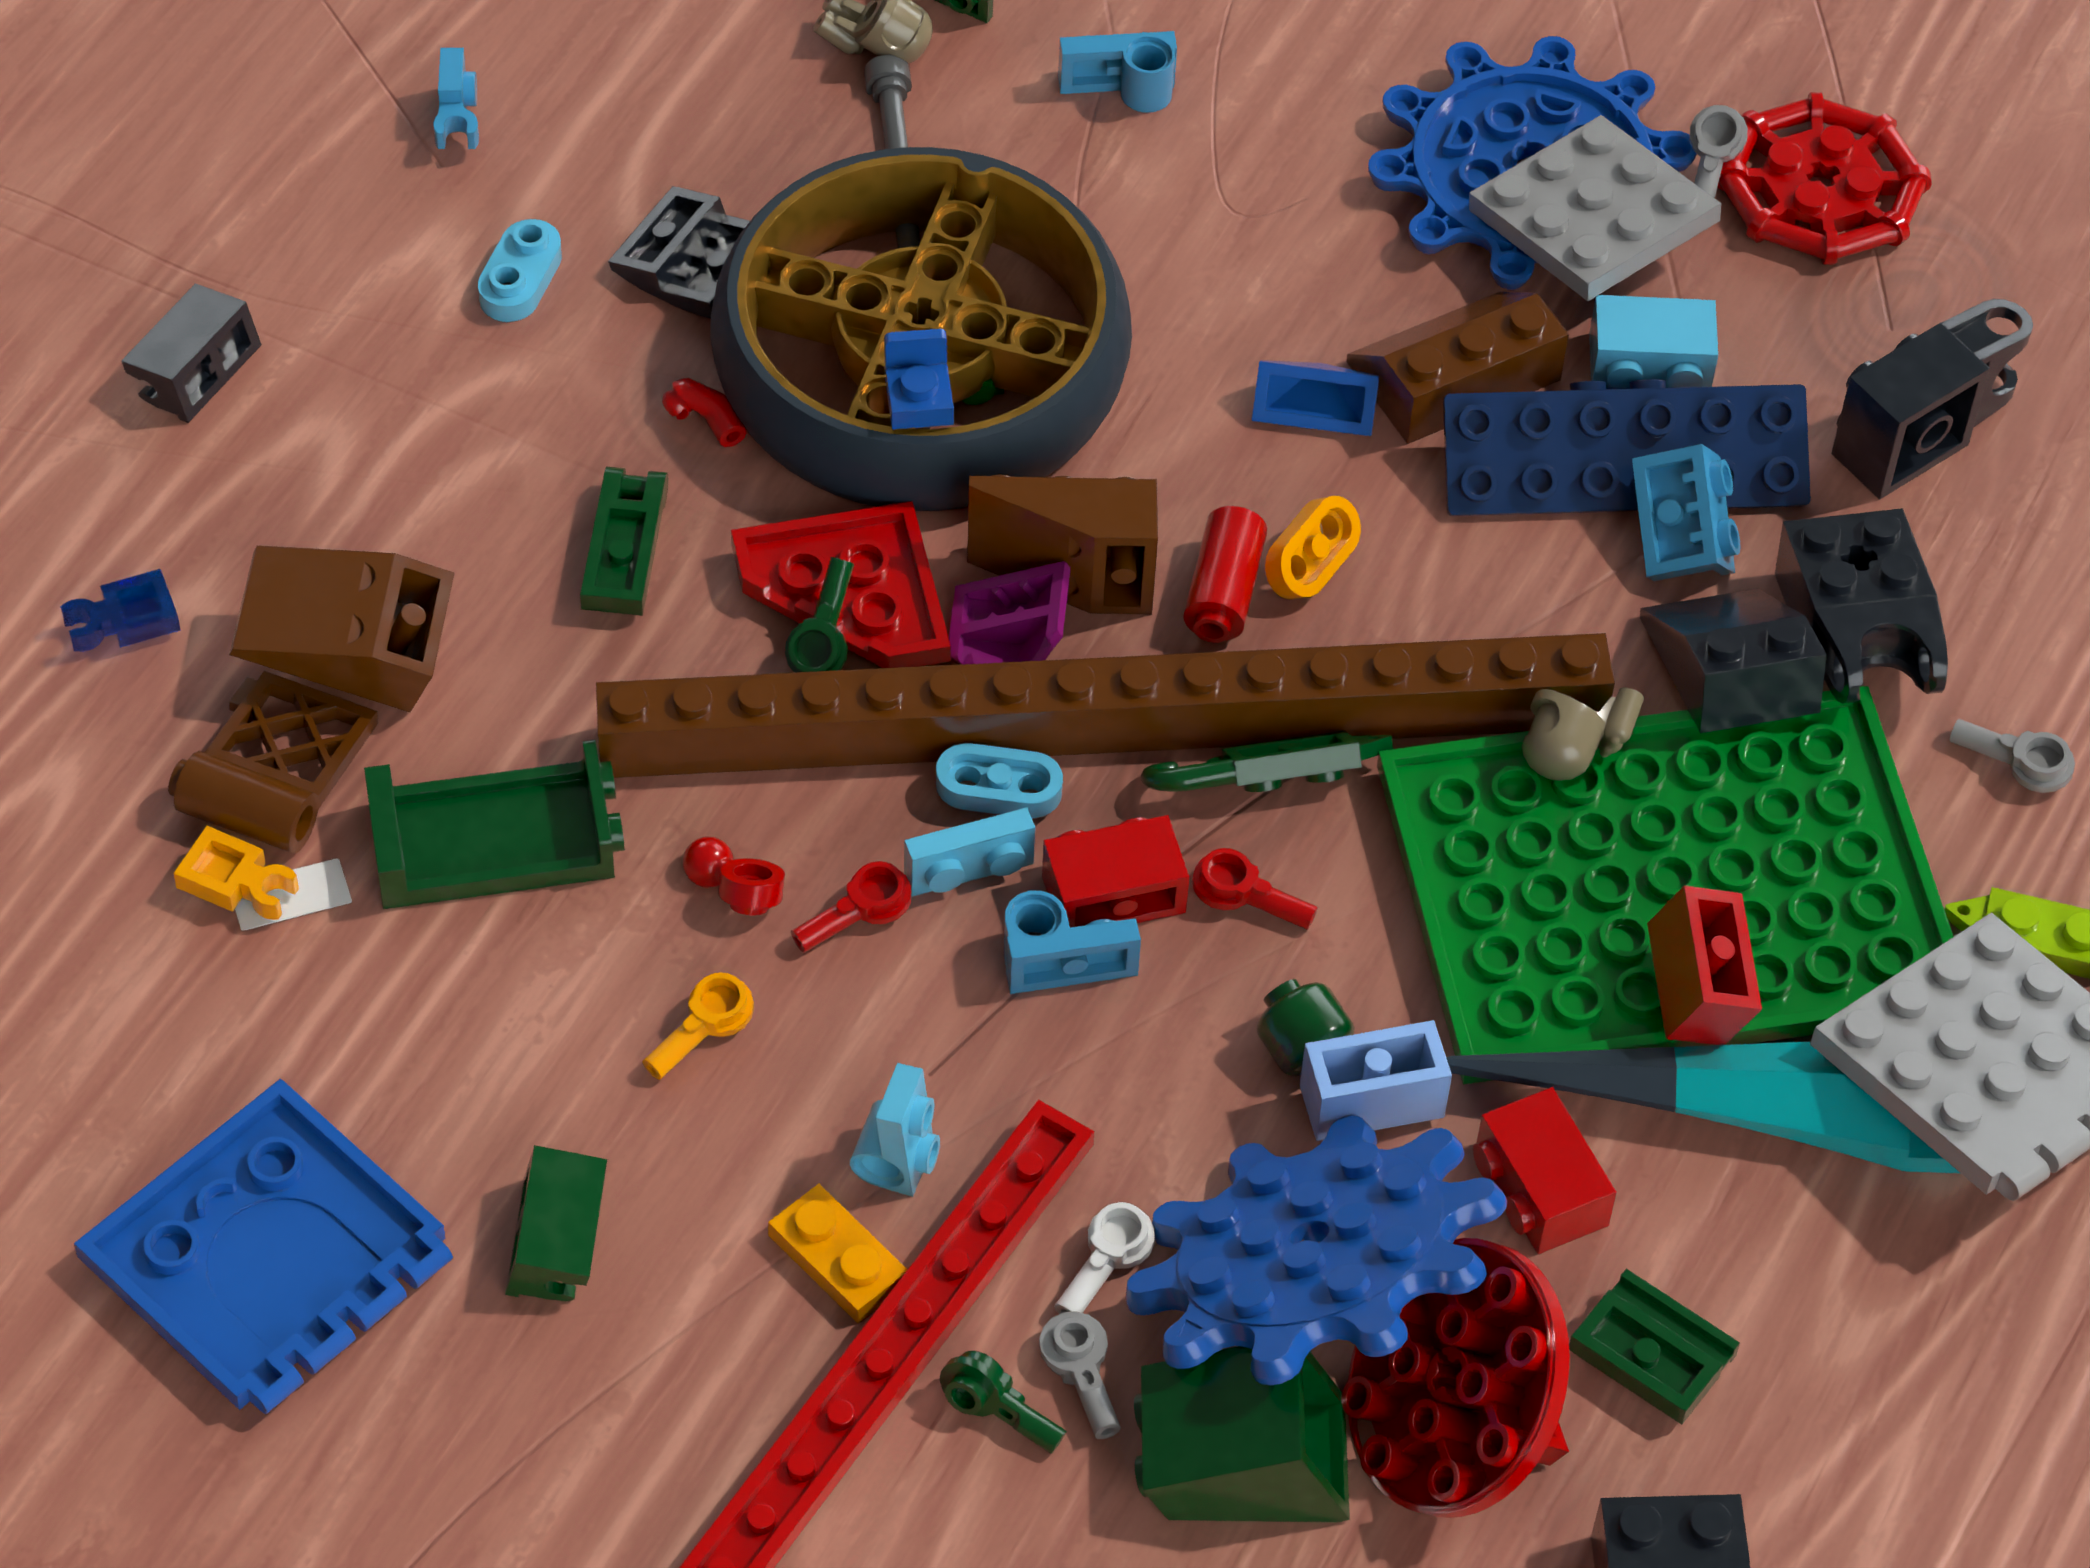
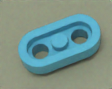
M527 219L516 222L506 229L478 280L479 302L486 315L498 321L514 322L522 320L534 312L562 260L561 238L554 226L542 220ZM503 283H511L510 285H503Z
M963 743L948 748L939 757L936 764V789L941 799L954 808L1004 814L1027 807L1031 818H1039L1051 813L1059 805L1062 798L1063 773L1058 763L1043 753ZM972 781L976 783V785H965L961 784L960 782ZM1026 789H1033V790H1036V791H1038V792H1037V793H1025V792H1022V791H1024V790H1026Z

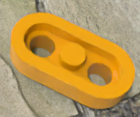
M1328 496L1309 501L1273 543L1266 556L1265 572L1267 580L1276 594L1282 598L1292 600L1314 596L1323 589L1356 548L1360 539V519L1351 502L1341 496ZM1320 523H1321L1322 528H1323V534L1321 533V530H1320Z

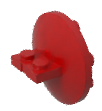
M1478 1238L1455 1239L1453 1244L1470 1248L1483 1261L1487 1274L1484 1281L1477 1288L1459 1295L1427 1293L1412 1299L1402 1308L1400 1318L1404 1321L1408 1331L1407 1341L1401 1348L1391 1354L1371 1357L1361 1353L1355 1345L1350 1362L1348 1382L1343 1389L1341 1397L1342 1407L1349 1417L1352 1438L1364 1472L1375 1486L1396 1504L1406 1509L1435 1517H1464L1483 1511L1514 1491L1527 1478L1537 1463L1551 1466L1569 1452L1559 1424L1567 1392L1570 1362L1569 1338L1560 1302L1546 1276L1530 1259L1512 1248ZM1357 1418L1372 1422L1376 1433L1363 1446L1357 1429Z

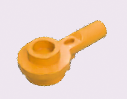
M722 972L704 977L690 993L688 1001L690 1015L643 1059L642 1063L646 1070L653 1077L661 1080L708 1035L725 1037L734 1035L744 1029L752 1019L754 1001L751 990L743 981L734 975Z

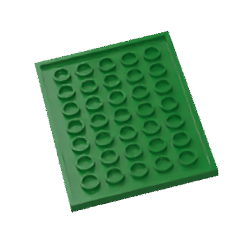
M1860 686V700L1854 703L1842 704L1835 699L1831 691H1823L1821 712L1817 714L1706 733L1699 732L1688 710L1638 716L1631 737L1623 743L1622 748L1618 752L1602 757L1600 750L1597 748L1586 771L1571 780L1557 781L1548 779L1530 768L1522 752V743L1529 731L1379 751L1377 769L1455 1056L1711 1046V1044L1670 1040L1665 1037L1647 923L1683 886L1742 893L1762 1010L1725 1045L1752 1044L1813 1035L1816 1026L1954 937L1868 686ZM1460 1075L1463 1085L1493 1081L1491 1079Z

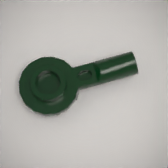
M834 557L830 558L813 618L804 619L802 623L791 631L786 641L785 657L788 666L794 673L842 670L847 660L848 646L844 635L836 625L854 563Z
M979 1351L964 1352L959 1357L951 1358L940 1372L939 1380L948 1402L959 1412L981 1417L994 1414L1012 1426L1014 1430L1051 1454L1054 1453L1067 1431L1025 1404V1397L1012 1388V1377L1005 1373L999 1363L989 1355Z

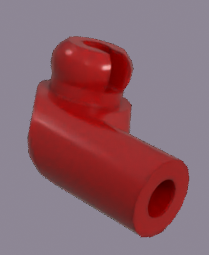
M681 378L672 382L673 388L663 394L662 404L672 417L676 416L677 420H683L694 410L705 418L721 446L732 447L745 438L747 434L746 428L735 414L724 393L692 378Z

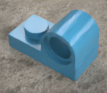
M1030 890L1018 894L1009 902L1005 910L1004 960L1010 994L1138 976L1141 938L1136 918L1120 921L1100 919L1090 922L1085 926L1070 928L1067 913L1062 902L1050 893ZM1030 932H1038V933H1041V934H1043V935H1040V936H1031V935H1029V934H1027V933H1030Z

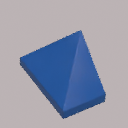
M1260 360L1252 421L1372 436L1379 375L1324 363Z

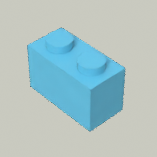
M1614 295L1596 296L1589 332L1591 381L1606 382V389H1630L1629 382L1647 379L1666 380V388L1712 387L1718 360L1716 300Z

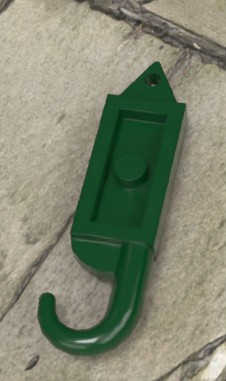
M1338 731L1222 749L1221 756L1213 757L1205 763L1179 767L1176 762L1171 761L1150 765L1143 769L1141 781L1150 789L1167 792L1190 791L1230 784L1244 785V790L1247 792H1265L1282 787L1281 779L1306 776L1307 782H1331L1343 778V770L1362 767L1361 761L1379 756V751L1393 749L1392 735L1351 736L1346 731Z

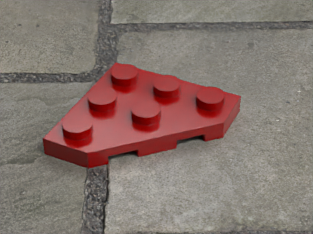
M913 501L731 530V546L742 592L745 595L798 623H802L804 619L813 618L830 558L842 559L854 563L836 625L845 637L848 650L882 668L920 667L951 661V645Z

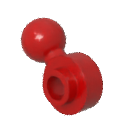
M711 836L698 838L686 848L683 855V869L688 879L700 887L711 888L719 886V897L724 902L730 904V908L733 911L749 916L762 915L769 908L775 907L782 902L785 872L778 865L753 858L734 859L730 847L721 839Z

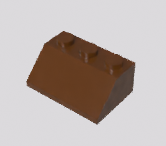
M1498 292L1348 353L1346 362L1352 370L1379 375L1376 402L1405 442L1409 444L1444 429L1443 398L1447 394L1531 392L1561 381L1569 334L1537 293Z

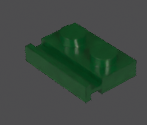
M1626 1268L1614 1288L1607 1291L1572 1334L1569 1350L1682 1425L1719 1379L1722 1370L1737 1356L1740 1342Z

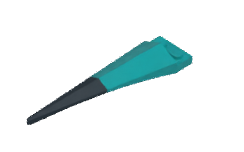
M1810 1042L1446 1057L1451 1074L1541 1088L1553 1087L1554 1090L1676 1112L1791 1139L1906 1172L1961 1174L1812 1047Z

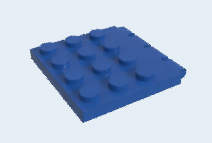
M281 1078L74 1243L77 1257L233 1405L240 1410L251 1402L264 1414H268L304 1384L302 1376L293 1365L298 1363L308 1373L314 1375L356 1340L355 1334L345 1323L347 1320H350L360 1330L366 1332L407 1298L404 1287L397 1281L399 1277L412 1288L417 1289L453 1259L451 1251L442 1242L446 1239L444 1225Z

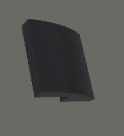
M672 186L609 259L608 263L613 272L644 292L677 308L711 319L716 285L723 264L740 233L750 220L726 215L721 199L718 196Z

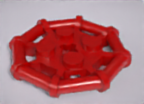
M1810 92L1806 99L1762 112L1748 110L1741 115L1748 128L1747 142L1743 151L1736 158L1723 163L1717 188L1725 191L1746 224V235L1756 243L1766 240L1820 258L1823 265H1836L1839 258L1886 244L1897 247L1909 238V225L1923 193L1928 191L1932 185L1931 172L1927 167L1918 163L1897 131V121L1887 113L1876 116L1823 99L1822 92ZM1807 122V131L1783 138L1773 133ZM1823 123L1828 124V125H1831V126H1828V127L1824 128V124H1823ZM1853 133L1862 135V137L1856 140ZM1753 148L1767 157L1763 168H1747L1746 164ZM1881 148L1896 171H1883L1872 154ZM1816 176L1825 177L1831 180L1832 183L1831 186L1825 187L1821 181H1810V179ZM1753 192H1760L1770 209L1768 207L1763 208ZM1880 195L1896 196L1891 210L1883 212L1875 206V202L1878 201ZM1796 219L1811 224L1810 230L1796 226ZM1859 226H1863L1862 228H1858V229H1855V230H1852V231H1848V232H1845V233H1842V234H1838L1839 232H1842V231H1846V230H1849V229H1852V228H1856V227H1859Z

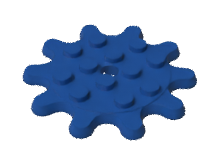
M1548 36L1541 38L1535 43L1532 56L1528 62L1521 66L1513 67L1497 64L1489 57L1486 50L1478 44L1459 42L1450 46L1446 52L1445 62L1454 80L1449 88L1441 92H1427L1410 85L1390 87L1385 92L1382 100L1386 116L1392 123L1411 133L1413 139L1405 147L1385 149L1373 154L1369 159L1368 172L1378 189L1383 191L1411 192L1422 197L1427 202L1425 209L1415 215L1410 221L1408 229L1410 239L1418 251L1425 254H1436L1456 243L1470 242L1485 248L1491 254L1490 271L1496 284L1507 290H1515L1521 288L1531 278L1534 265L1537 262L1469 210V193L1514 167L1518 161L1531 157L1600 115L1604 116L1678 172L1687 169L1695 160L1697 153L1692 148L1689 134L1673 130H1652L1640 121L1637 114L1653 98L1656 87L1654 80L1648 74L1638 70H1625L1606 81L1595 82L1580 76L1575 70L1574 61L1576 54L1572 43L1558 36Z
M1346 1116L1338 1119L1331 1125L1320 1145L1309 1152L1292 1157H1278L1271 1154L1261 1144L1248 1143L1238 1147L1231 1153L1228 1175L1232 1185L1218 1196L1199 1202L1170 1201L1155 1210L1152 1218L1155 1242L1158 1245L1175 1248L1178 1251L1168 1260L1133 1274L1127 1281L1126 1303L1129 1310L1136 1315H1151L1168 1310L1184 1312L1183 1316L1167 1329L1163 1339L1162 1351L1165 1362L1170 1367L1177 1369L1197 1366L1224 1348L1243 1346L1252 1349L1251 1373L1254 1379L1263 1385L1282 1384L1296 1376L1301 1370L1307 1354L1317 1345L1337 1339L1347 1340L1355 1344L1364 1355L1371 1357L1385 1356L1401 1348L1407 1341L1408 1331L1404 1321L1400 1318L1402 1308L1412 1299L1427 1293L1459 1295L1472 1291L1484 1281L1487 1274L1483 1261L1470 1248L1454 1245L1453 1242L1463 1231L1474 1226L1486 1224L1501 1216L1507 1208L1506 1196L1488 1178L1481 1177L1452 1183L1442 1181L1447 1173L1462 1162L1465 1155L1462 1143L1449 1130L1443 1128L1428 1130L1401 1147L1384 1150L1378 1149L1376 1146V1133L1363 1118L1359 1116Z

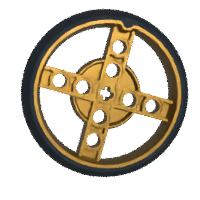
M903 147L858 154L812 171L793 182L756 213L740 233L723 264L717 281L711 312L710 339L717 373L723 391L735 414L753 439L773 459L790 472L820 489L857 503L879 507L913 501L915 511H942L968 507L969 476L1001 474L1010 477H1046L1076 455L1099 428L1118 396L1130 358L1132 325L1125 282L1111 250L1089 218L1062 193L1031 173L988 156L956 149ZM904 223H912L917 225L919 230H926L919 247H906L882 253L866 261L857 269L815 258L821 253L846 242L866 236L895 232L896 227ZM992 243L1026 258L1054 279L1074 302L1084 320L1085 326L1007 307L1002 289L994 277L983 267ZM756 326L835 346L845 372L859 386L848 414L844 415L822 405L791 384L774 367L763 352L756 336ZM944 329L947 336V366L953 403L977 393L984 382L992 379L997 388L1036 398L1008 413L982 422L938 429L907 428L892 430L884 377V336L889 332Z

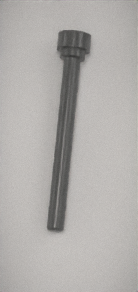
M881 55L870 60L864 68L866 92L868 95H873L875 103L880 104L885 149L908 147L902 101L906 100L907 92H910L912 88L910 67L908 62L894 55ZM904 223L896 227L898 249L919 247L920 235L917 225Z

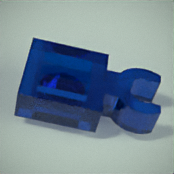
M161 569L101 585L100 589L103 599L101 601L93 602L88 599H73L60 606L65 627L78 623L87 624L69 631L74 652L94 649L103 641L104 637L114 634L121 648L181 631L178 614Z

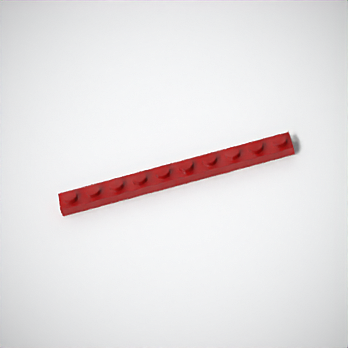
M1037 1100L679 1568H775L1093 1147L1095 1131L1041 1100Z

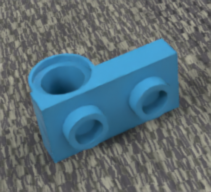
M1175 31L1060 37L1058 67L1060 94L1120 91L1124 103L1133 110L1150 113L1165 108L1172 99L1175 85L1177 57Z

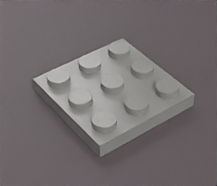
M1602 115L1469 193V210L1587 301L1720 221L1721 203Z

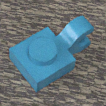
M440 48L439 111L433 122L435 144L438 149H445L446 137L450 133L463 132L467 135L468 149H476L479 144L478 120L473 112L466 109V107L477 106L476 71H466L464 48Z

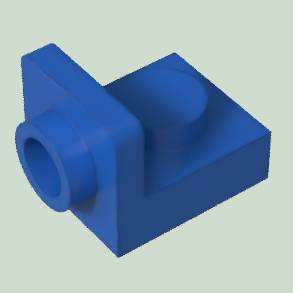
M944 329L889 332L885 334L884 377L892 430L954 425V405L947 366L946 331Z

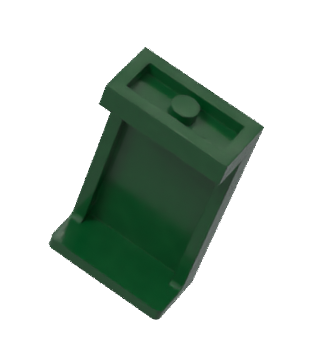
M588 740L582 741L584 758L579 762L393 786L390 764L364 767L383 909L615 878L613 852L625 851L620 813L608 814L605 801L616 799L611 761L599 762L596 741Z

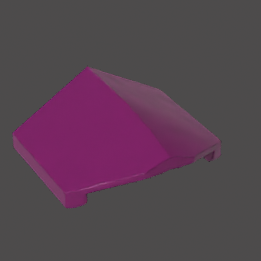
M1062 561L955 586L949 633L951 660L958 665L1046 660L1063 638L1070 577L1069 565Z

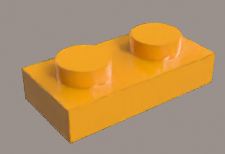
M819 1183L768 1222V1236L858 1324L879 1308L908 1270Z

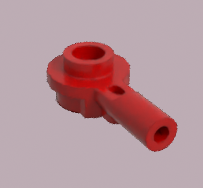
M1230 848L1213 850L1195 866L1192 877L1194 892L1202 902L1211 908L1223 911L1236 910L1249 904L1306 930H1309L1318 910L1317 906L1273 888L1268 881L1258 877V866L1251 864L1249 859L1237 850Z
M883 861L870 862L862 866L852 877L851 881L847 883V896L840 899L837 904L791 930L792 938L797 947L805 953L859 920L871 924H887L898 920L907 912L911 903L910 882L907 876L893 864Z

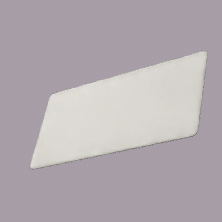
M336 858L293 869L297 874L299 890L295 895L283 889L269 891L268 895L280 899L282 915L279 920L266 919L260 916L254 910L252 902L242 898L235 908L241 930L244 931L351 903L352 899L340 860Z

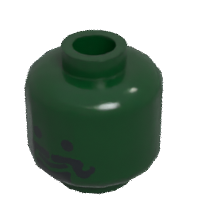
M1291 979L1282 983L1265 996L1263 1001L1268 1008L1260 1016L1257 1024V1033L1281 1071L1291 1076L1301 1075L1305 1043L1354 1035L1355 1030L1353 1022L1327 985L1314 982L1301 986L1297 979Z

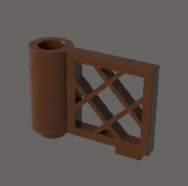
M263 671L258 680L246 677L230 699L229 710L234 713L205 753L195 752L188 760L182 759L176 764L169 780L168 792L171 796H174L175 810L295 854L304 847L316 823L319 808L377 726L378 711ZM269 696L294 704L297 711L265 719L261 708ZM333 720L353 725L348 733L326 739L321 738L316 727L317 724ZM305 728L310 740L309 743L278 750L272 735ZM260 738L267 751L265 754L248 758L230 753L235 744ZM318 759L323 769L316 780L310 782L289 774L286 767Z

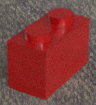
M1169 815L1149 819L1142 817L1131 818L1119 825L1090 831L1072 830L1056 838L1043 841L1042 879L1047 893L1054 895L1062 902L1067 913L1070 928L1085 926L1090 922L1100 919L1120 921L1136 918L1137 923L1186 913L1189 874Z
M1683 886L1647 923L1665 1037L1670 1040L1725 1045L1762 1010L1742 893Z
M1553 1087L1482 1114L1477 1143L1473 1145L1475 1163L1483 1178L1494 1180L1496 1185L1503 1191L1507 1199L1505 1211L1511 1226L1519 1235L1524 1233L1527 1235L1538 1255L1609 1226L1617 1191Z

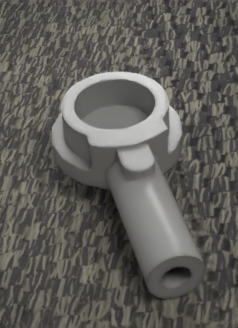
M1713 105L1703 109L1694 117L1690 126V143L1693 150L1701 157L1694 184L1713 198H1715L1723 163L1736 158L1743 151L1747 142L1748 128L1744 118L1735 109L1726 105Z
M1961 719L1956 721L1951 732L1950 742L2010 764L2013 777L2020 785L2031 791L2040 793L2055 792L2065 787L2072 779L2075 767L2073 753L2070 751L2068 744L2055 734L2026 731L2019 737L2008 733L2001 735Z
M1076 1311L1061 1313L1051 1318L1043 1327L1040 1335L1039 1347L1041 1357L1053 1372L1061 1376L1063 1383L1075 1384L1095 1438L1106 1439L1114 1436L1120 1431L1121 1427L1099 1374L1101 1363L1105 1359L1108 1348L1106 1331L1099 1321L1088 1314Z

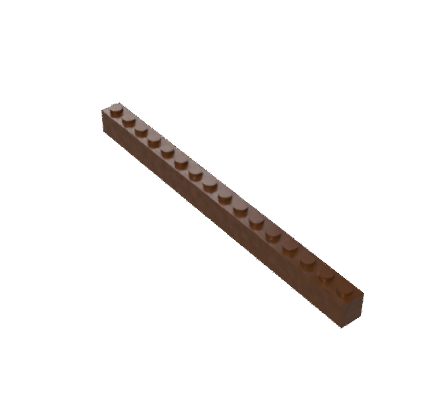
M1606 633L596 682L600 762L611 761L614 778L937 762L945 750L963 743L1033 751L1048 756L1239 747L1338 731H1346L1351 736L1392 735V739L1517 733L1530 730L1535 718L1530 708L1534 696L1539 690L1548 689L1559 692L1598 712L1607 700L1613 696L1615 681Z

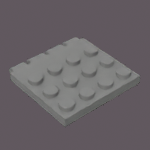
M1992 912L1815 1027L1810 1042L1812 1047L1986 1195L1996 1189L2005 1198L2012 1201L2017 1200L2050 1176V1172L2055 1173L2090 1149V993Z

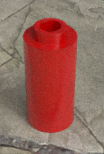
M1223 506L1213 510L1207 519L1183 614L1186 626L1200 639L1207 642L1220 643L1234 639L1242 634L1245 627L1268 532L1265 521L1257 513L1239 506Z

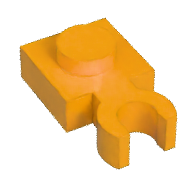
M209 826L205 827L173 873L176 888L232 912L240 900L244 898L252 902L254 910L260 916L271 920H279L282 910L280 899L267 893L274 889H283L295 895L299 890L297 874L291 868L279 864L264 867L265 858L262 848Z

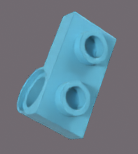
M897 1063L883 1099L874 1102L850 1159L851 1169L862 1180L911 1197L915 1193L922 1173L930 1174L933 1171L940 1149V1136L933 1134L931 1124L935 1103L933 1098L927 1097L922 1068Z

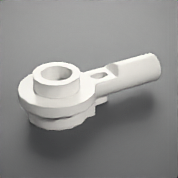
M1118 1202L1104 1207L1093 1217L1088 1228V1246L1092 1254L1055 1304V1310L1059 1314L1074 1311L1083 1313L1114 1268L1127 1269L1141 1264L1150 1255L1155 1239L1154 1226L1149 1216L1132 1204Z

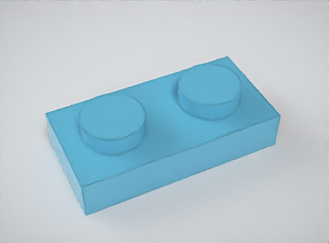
M1028 808L904 840V874L911 885V896L931 891L937 893L947 892L958 887L961 883L991 875H1010L1024 866L1034 864L1036 827Z

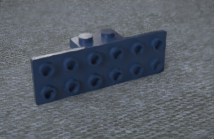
M1647 379L1629 382L1630 389H1606V382L1581 381L1570 383V390L1447 394L1443 398L1447 513L1450 516L1638 511L1632 458L1703 444L1718 454L1721 460H1726L1729 465L1733 481V493L1730 496H1726L1727 509L1806 506L1811 501L1806 388L1801 384L1666 388V380Z

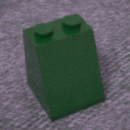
M1243 1346L1220 1350L1199 1365L1186 1369L1170 1367L1165 1361L1141 1366V1393L1136 1394L1134 1398V1414L1137 1426L1142 1433V1455L1137 1456L1135 1459V1478L1140 1493L1144 1497H1149L1168 1520L1342 1522L1350 1520L1346 1413L1341 1403L1342 1392L1311 1352L1305 1357L1303 1366L1296 1376L1282 1384L1263 1385L1254 1379L1251 1373L1252 1349Z

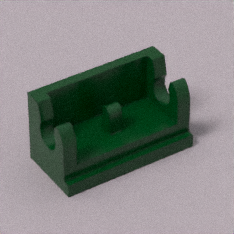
M534 1145L523 1181L505 1295L519 1297V1294L548 1300L572 1301L575 1299V1285L587 1286L592 1265L607 1159Z

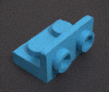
M1703 444L1632 458L1646 577L1653 581H1659L1714 570L1722 576L1734 574V555L1740 553V537L1735 521L1728 517L1726 496H1730L1733 493V481L1726 460H1721L1718 454Z

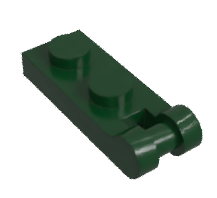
M606 466L580 592L581 610L643 616L662 512L667 500V472L649 471L646 477L626 475L625 468Z

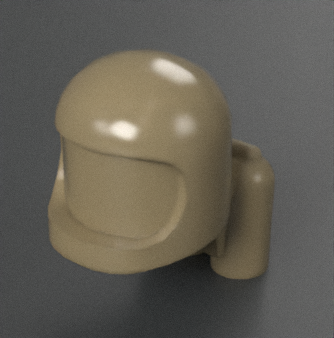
M825 0L822 9L825 11L819 16L813 27L815 33L846 54H861L863 49L866 48L877 56L891 54L908 62V64L916 61L925 52L933 33L932 20L928 13L911 0H871L867 5L854 0Z
M1620 688L1617 696L1610 697L1597 712L1559 692L1548 689L1539 690L1535 694L1530 708L1535 718L1528 735L1524 737L1522 743V752L1530 768L1539 775L1552 780H1571L1583 774L1590 765L1597 748L1600 750L1602 757H1607L1618 752L1622 748L1623 743L1629 740L1644 701V696L1634 689Z

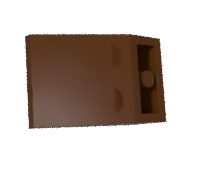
M1001 474L969 476L967 563L1001 576L1065 561L1070 567L1067 595L1068 605L1090 614L1152 615L1158 546L1157 479H1134L1131 477L1072 478L1069 476L1010 477Z
M257 545L253 552L229 655L411 712L433 677L454 572L396 553Z

